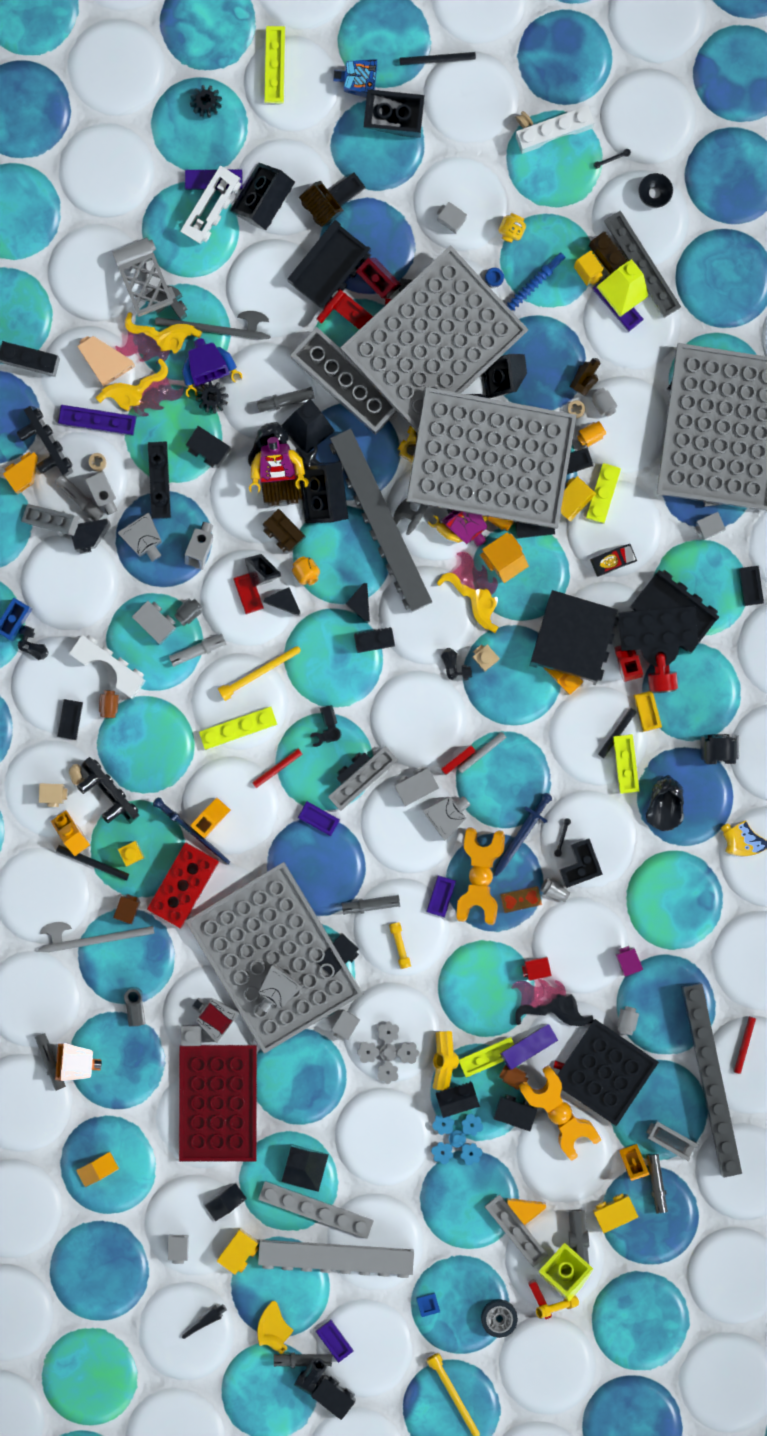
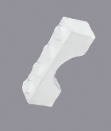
M587 105L518 130L515 137L521 153L524 154L538 149L559 137L571 134L576 135L593 129L595 122Z
M82 635L69 654L86 666L95 661L109 663L117 675L116 688L133 699L146 682L143 679L144 674L136 668L133 671L127 667L129 663L119 657L117 660L112 657L113 652L105 646L101 649L96 645L98 641L90 635L87 637Z

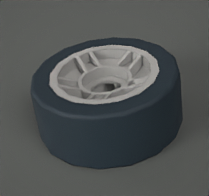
M497 1299L485 1305L482 1310L481 1321L483 1328L489 1335L502 1338L513 1333L517 1326L518 1317L511 1303L506 1300ZM498 1315L503 1317L500 1323L496 1320Z

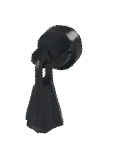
M24 625L19 631L24 636L18 642V648L31 654L37 660H44L49 654L45 644L28 642V637L34 638L35 629ZM25 644L29 645L28 649L23 648Z
M446 648L443 650L441 658L445 664L449 679L454 680L458 675H462L464 681L472 678L471 666L462 665V672H457L456 661L458 653L454 649ZM453 668L454 673L450 675L449 669Z

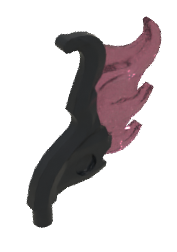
M538 979L541 983L540 987L532 986L529 982L522 980L515 982L511 987L512 989L518 988L522 995L521 1005L515 1013L517 1025L521 1024V1017L524 1014L546 1016L550 1012L554 1013L568 1025L585 1026V1024L594 1021L593 1015L585 1017L580 1015L574 996L570 994L569 997H565L566 990L560 981L555 980V983L558 985L557 988L551 987L549 983L542 979Z

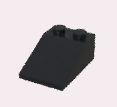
M367 89L364 128L399 136L421 138L425 95Z

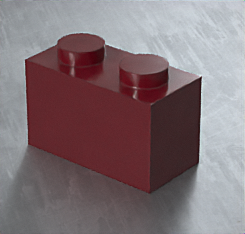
M368 258L356 271L382 299L390 298L402 285L376 258Z

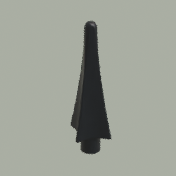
M222 1304L218 1308L215 1305L197 1324L184 1333L182 1338L185 1339L205 1326L222 1319L223 1313L227 1311L225 1305Z

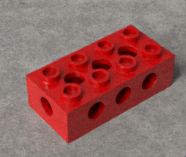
M185 842L147 910L181 929L220 861ZM191 863H195L198 866L196 874H191L188 871V866ZM181 880L188 882L189 886L186 891H182L179 888ZM172 896L177 897L179 900L176 908L171 907L169 904V899Z

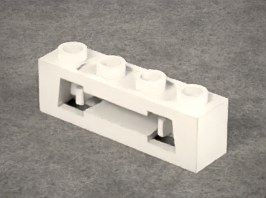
M220 166L181 229V232L200 244L203 241L206 243L212 234L209 232L213 225L217 226L222 217L219 215L222 209L226 210L232 201L229 199L233 192L237 193L241 186L239 182L241 180L240 177ZM220 178H222L217 188L224 192L228 184L230 186L225 194H221L207 217V224L200 231L204 222L197 219L195 225L191 227L197 216L200 217L216 191L214 189Z

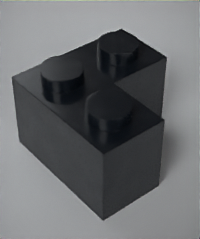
M590 838L570 845L577 863L559 869L565 888L603 875Z

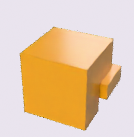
M508 532L483 548V553L480 554V557L490 571L495 570L503 583H506L529 567L522 552V547L514 536Z

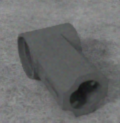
M137 987L129 988L124 995L129 1027L146 1024L142 999L143 993ZM130 992H136L139 999L131 1001L128 995Z

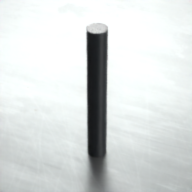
M633 708L629 709L598 753L600 757L605 758L614 745L613 736H620L637 713L636 710Z

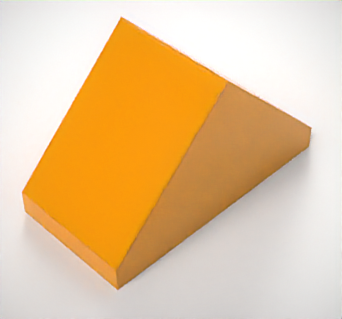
M637 1144L619 1150L631 1181L649 1175Z
M108 1152L76 1171L83 1185L87 1187L115 1172L119 1167L111 1152Z
M507 1198V1204L524 1225L546 1209L545 1202Z

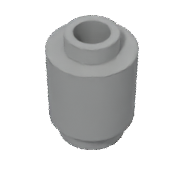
M601 388L591 395L593 398L592 402L601 416L606 415V417H609L616 412L615 408L618 405L608 390L606 391L604 388Z
M625 1006V1009H620L616 1026L618 1027L617 1032L627 1035L633 1034L639 1017L636 1008Z

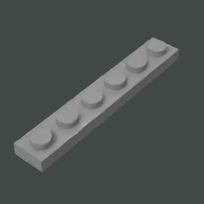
M265 1181L258 1199L365 1239L368 1238L374 1222L370 1218Z

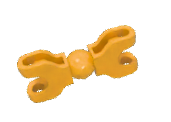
M468 827L466 830L464 849L471 857V865L473 867L469 872V880L472 885H469L467 893L458 900L457 920L459 922L467 920L470 909L475 905L481 906L484 910L485 922L488 925H494L496 922L498 904L491 896L490 887L488 886L493 879V873L490 868H493L494 860L504 852L505 834L503 831H496L492 843L487 847H482L477 842V831L472 827Z
M547 1065L542 1069L547 1079L546 1085L543 1088L533 1089L527 1082H523L519 1085V1089L531 1106L544 1108L548 1113L550 1121L557 1124L560 1130L558 1143L567 1157L573 1161L578 1157L574 1149V1142L577 1138L582 1136L588 1137L593 1144H597L601 1141V1137L589 1120L579 1119L574 1116L570 1105L564 1102L560 1096L562 1083L559 1077Z

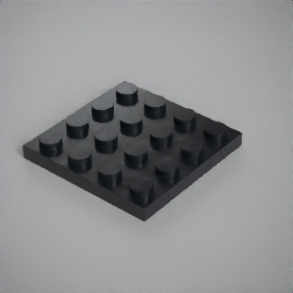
M594 1019L557 1076L562 1083L563 1091L617 1126L659 1062Z

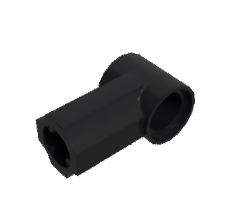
M313 1358L306 1369L301 1371L294 1386L311 1395L327 1368L324 1361L320 1358Z

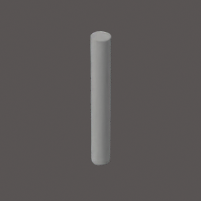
M503 732L498 734L458 766V770L461 773L466 771L507 737Z

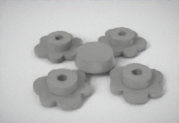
M388 1021L386 1024H381L378 1027L380 1032L379 1039H384L386 1043L381 1047L380 1051L378 1048H375V1043L362 1042L360 1044L361 1049L357 1051L362 1063L374 1062L375 1057H378L379 1054L383 1060L387 1061L383 1066L378 1067L379 1073L377 1075V1078L380 1081H385L386 1084L398 1080V1067L393 1066L389 1062L394 1060L396 1055L401 1058L403 1063L408 1061L410 1064L415 1063L416 1057L419 1056V1051L416 1050L417 1046L413 1042L409 1044L403 1043L401 1045L402 1048L398 1049V1051L391 1045L393 1040H397L399 1037L397 1034L399 1027L396 1024L392 1025Z

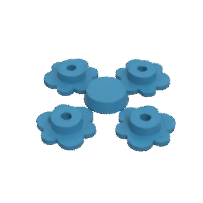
M468 1114L466 1119L462 1121V1126H464L462 1132L459 1130L453 1131L454 1120L450 1119V1116L443 1118L442 1115H437L435 1117L436 1121L432 1124L433 1129L438 1131L440 1135L444 1133L450 1135L449 1143L444 1145L443 1142H439L437 1146L432 1148L431 1152L435 1155L434 1160L436 1162L440 1161L441 1164H447L449 1159L453 1157L451 1152L453 1146L456 1148L462 1147L463 1152L460 1156L467 1165H472L474 1162L478 1163L480 1161L479 1157L483 1153L482 1149L478 1148L475 1143L471 1145L465 1144V1134L469 1135L471 1133L472 1136H476L477 1132H481L483 1130V1124L480 1123L481 1118Z

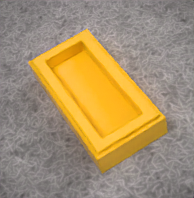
M651 691L633 695L643 732L661 728L662 724L654 694Z

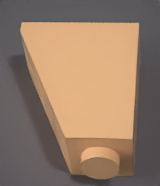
M94 336L83 338L79 342L80 345L77 346L103 387L136 367L131 359Z

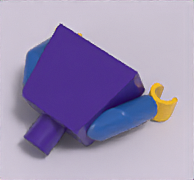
M203 338L194 341L195 348L188 351L189 357L185 359L182 369L185 385L188 386L186 390L188 398H190V389L195 391L196 396L198 395V390L193 387V384L199 386L230 375L229 371L232 373L230 377L232 382L236 383L233 378L234 374H239L242 380V373L236 370L237 366L229 352L221 347H216L212 342L206 344Z

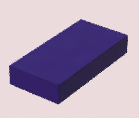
M306 801L297 817L329 836H332L340 819Z
M437 875L426 912L445 918L456 883L455 880Z
M331 1319L315 1331L338 1363L354 1352L351 1345Z

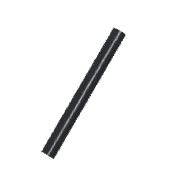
M465 52L400 58V65L475 60L476 53Z
M61 845L57 847L56 852L123 880L127 881L129 878V873L80 853L74 856L68 848Z

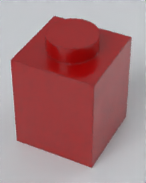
M547 956L524 961L525 966H522L524 977H528L529 981L552 976Z

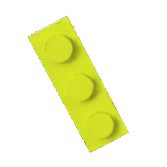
M605 463L602 464L594 490L596 495L591 499L586 516L587 519L605 523L621 468Z
M633 734L613 736L619 793L639 792Z
M512 1037L459 1059L465 1077L467 1078L503 1062L504 1060L500 1053L514 1045Z

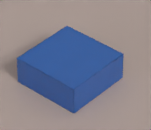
M435 1293L416 1298L421 1317L440 1312Z

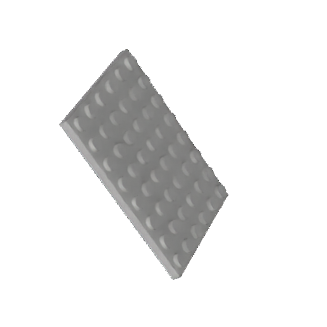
M450 245L342 345L340 350L418 433L426 387L462 393L528 331V328Z
M683 343L677 344L656 494L767 511V356Z
M426 387L406 502L557 529L577 415Z
M285 862L185 921L264 1054L363 995L362 990L342 960ZM329 947L342 966L334 977L332 976L335 970L331 964L326 963L320 966L317 963L324 959V952ZM275 964L304 986L281 1009L274 1005L269 1013L259 1007L264 1000L259 991L271 966ZM330 966L332 968V975L327 973L322 967Z

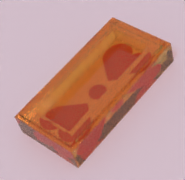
M538 886L500 894L504 913L542 905Z

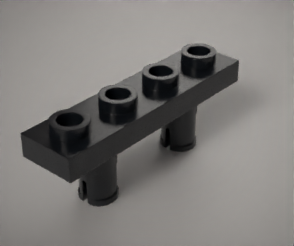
M34 406L24 409L30 424L17 431L18 437L21 441H24L37 433L50 453L49 457L36 464L39 472L43 474L57 466L64 476L73 473L71 468L73 466L72 462L63 455V447L59 441L54 440L52 436L53 431L48 424L44 423L42 419L44 416L41 410Z
M167 441L148 442L152 519L171 518Z
M91 757L87 758L81 766L89 776L77 785L78 790L85 794L95 785L99 786L113 803V806L102 814V818L106 823L109 824L120 814L130 824L139 817L137 807L127 801L125 793L121 789L116 788L113 784V779L101 770V765L97 760H93Z

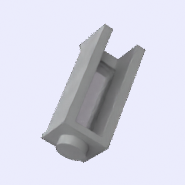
M657 1120L655 1124L651 1122L646 1131L649 1134L648 1139L688 1162L694 1148L698 1146L696 1142Z

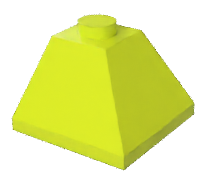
M632 259L615 270L597 286V289L620 317L648 297L644 274Z

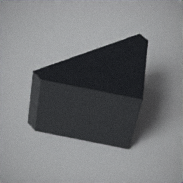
M262 554L245 558V564L253 587L270 583L281 577V573Z
M363 583L348 600L346 606L366 623H370L367 583Z
M290 587L264 598L263 602L265 604L300 617L301 612Z
M235 1183L204 1206L213 1219L217 1221L233 1211L247 1198Z

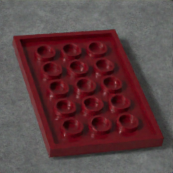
M179 1045V1162H256L257 1045Z

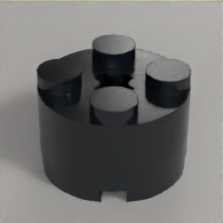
M708 734L706 739L704 735L700 736L701 760H704L705 764H717V761H723L725 764H736V760L739 759V735L734 734V738H732L729 734Z

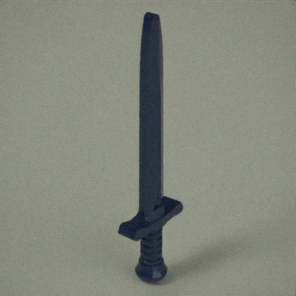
M549 793L542 794V799L534 811L527 806L524 807V810L530 812V814L500 859L494 876H498L509 864L537 821L541 819L543 823H547V820L540 816V813H542L546 804L552 801V796Z
M158 797L153 801L154 807L167 814L169 819L181 825L229 865L231 861L184 822L176 811L166 806L162 798Z

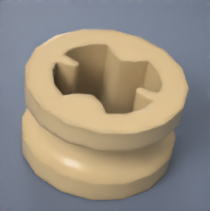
M524 111L521 112L520 116L517 115L515 117L523 129L533 125L531 118Z
M572 401L568 406V413L577 415L576 419L580 418L585 413V406L581 401ZM572 406H581V413L576 414V412H571V409H573Z
M94 453L90 456L89 465L94 471H102L106 467L107 462L102 454ZM97 457L99 458V460H103L102 462H100L101 466L97 467L96 464L94 466L92 464L95 462V458Z

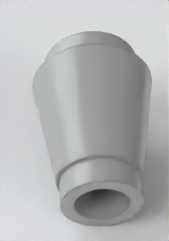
M547 877L540 889L543 895L566 902L570 895V892L553 878Z

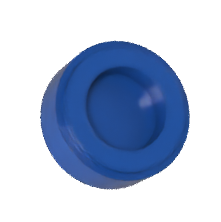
M491 268L485 274V281L490 287H499L504 281V274L499 268Z

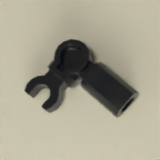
M333 705L320 708L325 727L328 726V729L324 730L322 734L315 732L310 735L311 737H319V742L313 744V747L321 746L324 741L326 743L338 741L342 736L341 730L336 727L338 722Z

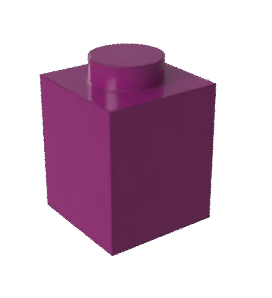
M626 946L619 949L618 954H615L625 977L643 970L635 948Z

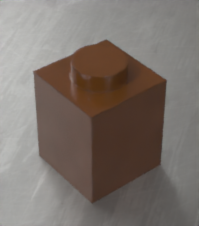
M126 894V897L121 896L113 918L133 924L141 903L137 901L138 897Z

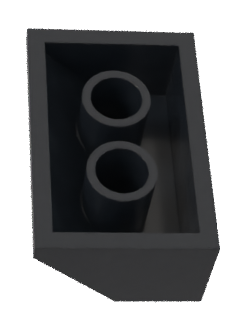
M258 163L230 212L255 227L267 230L285 198L290 193L295 181L282 170Z
M327 462L304 465V478L309 482L308 486L305 487V482L300 480L305 523H330L349 519L342 463Z

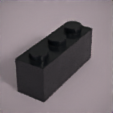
M2 341L0 363L56 377L60 362L58 355Z

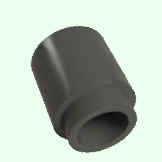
M195 598L192 601L188 599L176 610L177 613L174 616L185 626L202 613L200 610L202 606Z

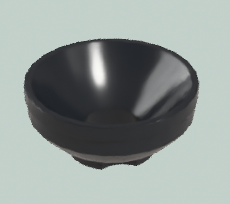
M652 173L642 179L639 184L638 194L646 206L660 208L671 200L673 186L665 175ZM658 188L660 196L652 198L649 195L650 189Z

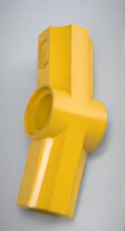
M452 1031L435 1032L437 1053L433 1057V1064L436 1068L433 1088L443 1091L450 1087L452 1071L459 1064L458 1055L453 1050Z

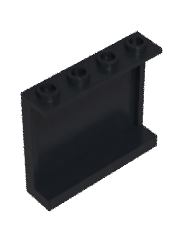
M552 590L529 666L535 668L537 666L545 667L592 681L593 685H596L598 680H602L604 670L601 669L603 662L607 663L610 652L606 650L608 644L612 645L615 634H612L613 626L617 627L619 617L617 616L618 609Z

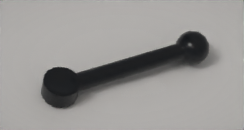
M625 149L623 153L601 162L596 161L594 167L599 169L601 165L623 156L629 157L631 151L630 149Z
M569 818L564 819L565 825L562 831L557 850H555L554 855L556 857H560L562 855L561 848L563 845V841L566 835L568 825L571 824V820Z

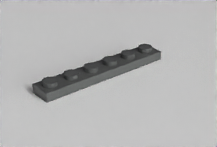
M621 210L604 220L605 225L628 261L632 259L644 274L647 291L663 317L666 318L680 309L681 305Z

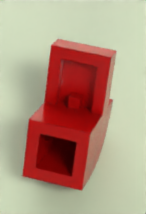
M621 645L614 647L623 681L642 678L643 670L635 650L622 651Z

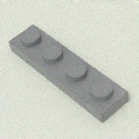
M27 504L21 522L74 536L80 517Z
M385 746L329 795L328 798L342 811L395 764L398 759Z
M500 1194L485 1205L488 1212L533 1267L548 1256L547 1252Z

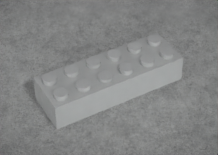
M317 327L292 352L291 359L373 434L376 435L397 412L346 357L340 348Z

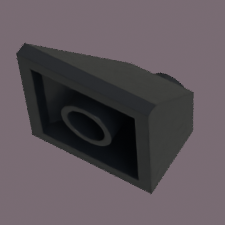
M525 354L503 355L483 373L486 397L491 399L517 392L527 374Z
M311 399L299 407L281 425L298 447L306 453H309L314 449V446L319 445L335 432Z
M102 519L79 523L74 536L71 535L75 551H80V554L92 552L91 549H95L111 527L110 521Z
M292 1144L282 1182L319 1192L329 1154Z

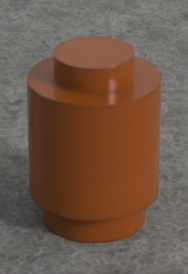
M104 690V694H100V717H116L119 695H115V691Z
M507 1065L504 1066L499 1078L503 1079L502 1082L519 1090L521 1083L527 1082L529 1079L526 1077V1072L517 1067L509 1070Z

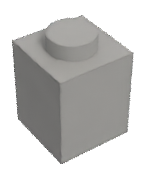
M450 202L446 206L443 204L437 212L439 215L437 221L455 234L467 219V214Z
M718 512L698 520L694 527L697 536L702 537V540L726 530Z
M343 1010L332 1028V1031L335 1032L333 1035L342 1041L344 1039L349 1040L360 1019Z
M182 1025L181 1046H201L202 1027L200 1025Z
M169 1235L168 1260H172L173 1264H183L184 1261L188 1260L189 1235Z

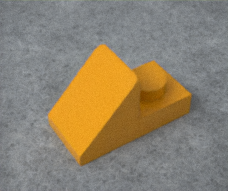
M543 667L569 695L584 682L581 678Z

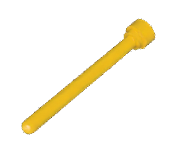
M296 646L230 686H220L217 688L224 701L232 698L231 696L234 694V691L299 654L301 649Z
M440 1353L433 1354L426 1359L427 1364L438 1373L473 1436H480L479 1430L442 1367L443 1359Z

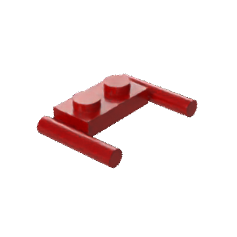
M339 289L316 320L322 324L332 310L335 309L360 330L374 316Z

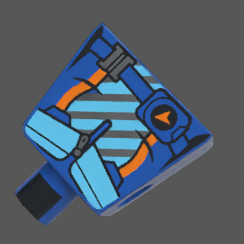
M377 59L347 61L346 71L334 70L333 81L344 82V92L367 98V89L375 90Z

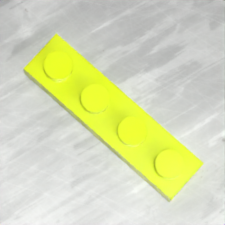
M266 26L265 103L284 104L285 26Z
M268 707L202 730L199 734L204 748L207 750L278 724L272 707Z

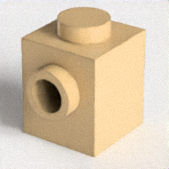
M481 644L473 651L475 654L472 657L473 660L484 672L500 660L488 644L485 647Z
M40 783L39 803H47V807H59V804H64V800H67L68 789L65 788L64 784Z

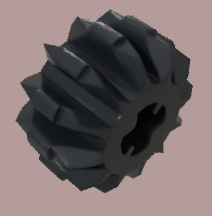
M202 85V91L196 88L194 90L196 95L190 96L193 100L190 106L195 107L193 110L195 114L200 112L201 118L204 117L205 113H207L208 118H211L210 112L217 115L218 111L216 108H222V104L218 103L222 101V97L217 96L219 94L217 89L212 92L213 88L211 85L208 87V90H205V86ZM206 98H208L209 102L203 105V101H206Z
M210 381L208 388L204 384L201 385L204 392L201 390L197 391V394L202 397L196 398V401L202 402L199 405L200 409L206 406L205 413H209L210 408H212L213 414H216L217 407L220 411H223L221 404H228L223 399L228 398L229 395L227 393L222 394L226 388L221 387L219 389V382L213 387ZM210 394H212L213 396L217 395L215 396L216 401L214 402L213 400L208 401L207 399H209Z

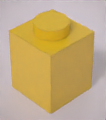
M137 841L118 849L126 867L145 858Z

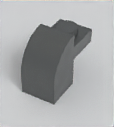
M167 285L168 288L172 287L175 294L174 303L155 311L158 314L168 306H171L179 319L183 320L187 317L185 311L188 309L181 300L177 301L183 296L178 289ZM152 290L145 296L152 298L155 290ZM159 292L155 300L161 302L168 299L166 294Z

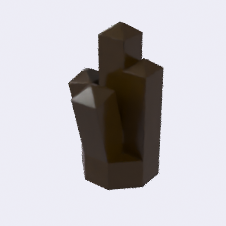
M592 358L590 362H584L583 365H580L569 387L586 396L588 391L599 380L597 374H595L601 364L599 359Z

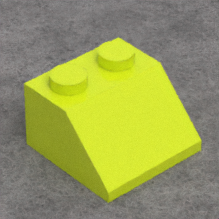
M564 1243L539 1270V1274L566 1300L570 1301L583 1287L593 1268Z

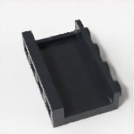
M334 220L287 278L288 283L323 310L339 289L345 290L348 285L346 282L350 277L353 279L357 275L356 271L360 264L371 257V248L361 243L341 227L337 220Z
M658 570L630 608L638 611L695 606L698 641L700 642L719 619L718 611L710 605L708 607L702 603L703 599L697 594L691 595L687 592L688 588L683 583L673 581V576L666 570ZM697 645L680 647L691 654Z

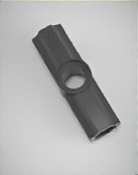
M585 1210L568 1211L570 1232H568L569 1246L589 1264V1234L586 1229Z

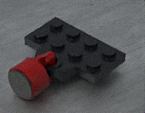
M683 606L618 612L621 650L641 649L644 659L655 666V673L648 674L649 691L652 693L676 691L678 689L677 672L670 671L669 664L676 659L679 653V646L699 644L696 607Z

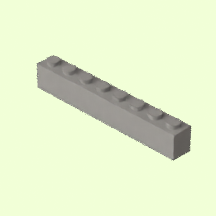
M260 1239L258 1265H262L263 1269H274V1266L282 1267V1270H293V1267L301 1268V1271L312 1272V1269H320L322 1273H332V1270H339L340 1274H351V1271H357L359 1275H370V1272L378 1273V1276L382 1277L397 1274V1277L409 1278V1275H413L414 1249Z

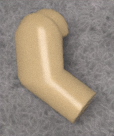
M73 764L69 769L70 778L75 785L84 780L81 775L82 768L79 764Z

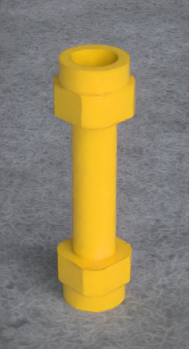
M400 922L389 924L390 932L394 935L400 958L398 960L400 969L412 967L410 959L406 955L401 936L402 928Z
M575 1295L570 1301L564 1298V1301L549 1306L547 1304L536 1308V1315L541 1319L550 1316L553 1312L577 1307L579 1305L578 1297Z

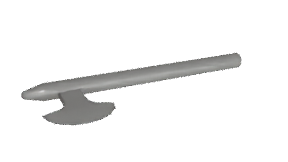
M54 922L46 925L40 931V934H50L53 944L41 947L38 951L54 952L155 934L154 927L151 926L63 942L62 933L72 928L67 923Z

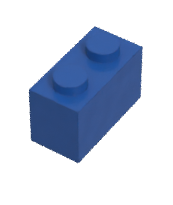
M13 598L0 619V634L13 641L31 613L32 608Z

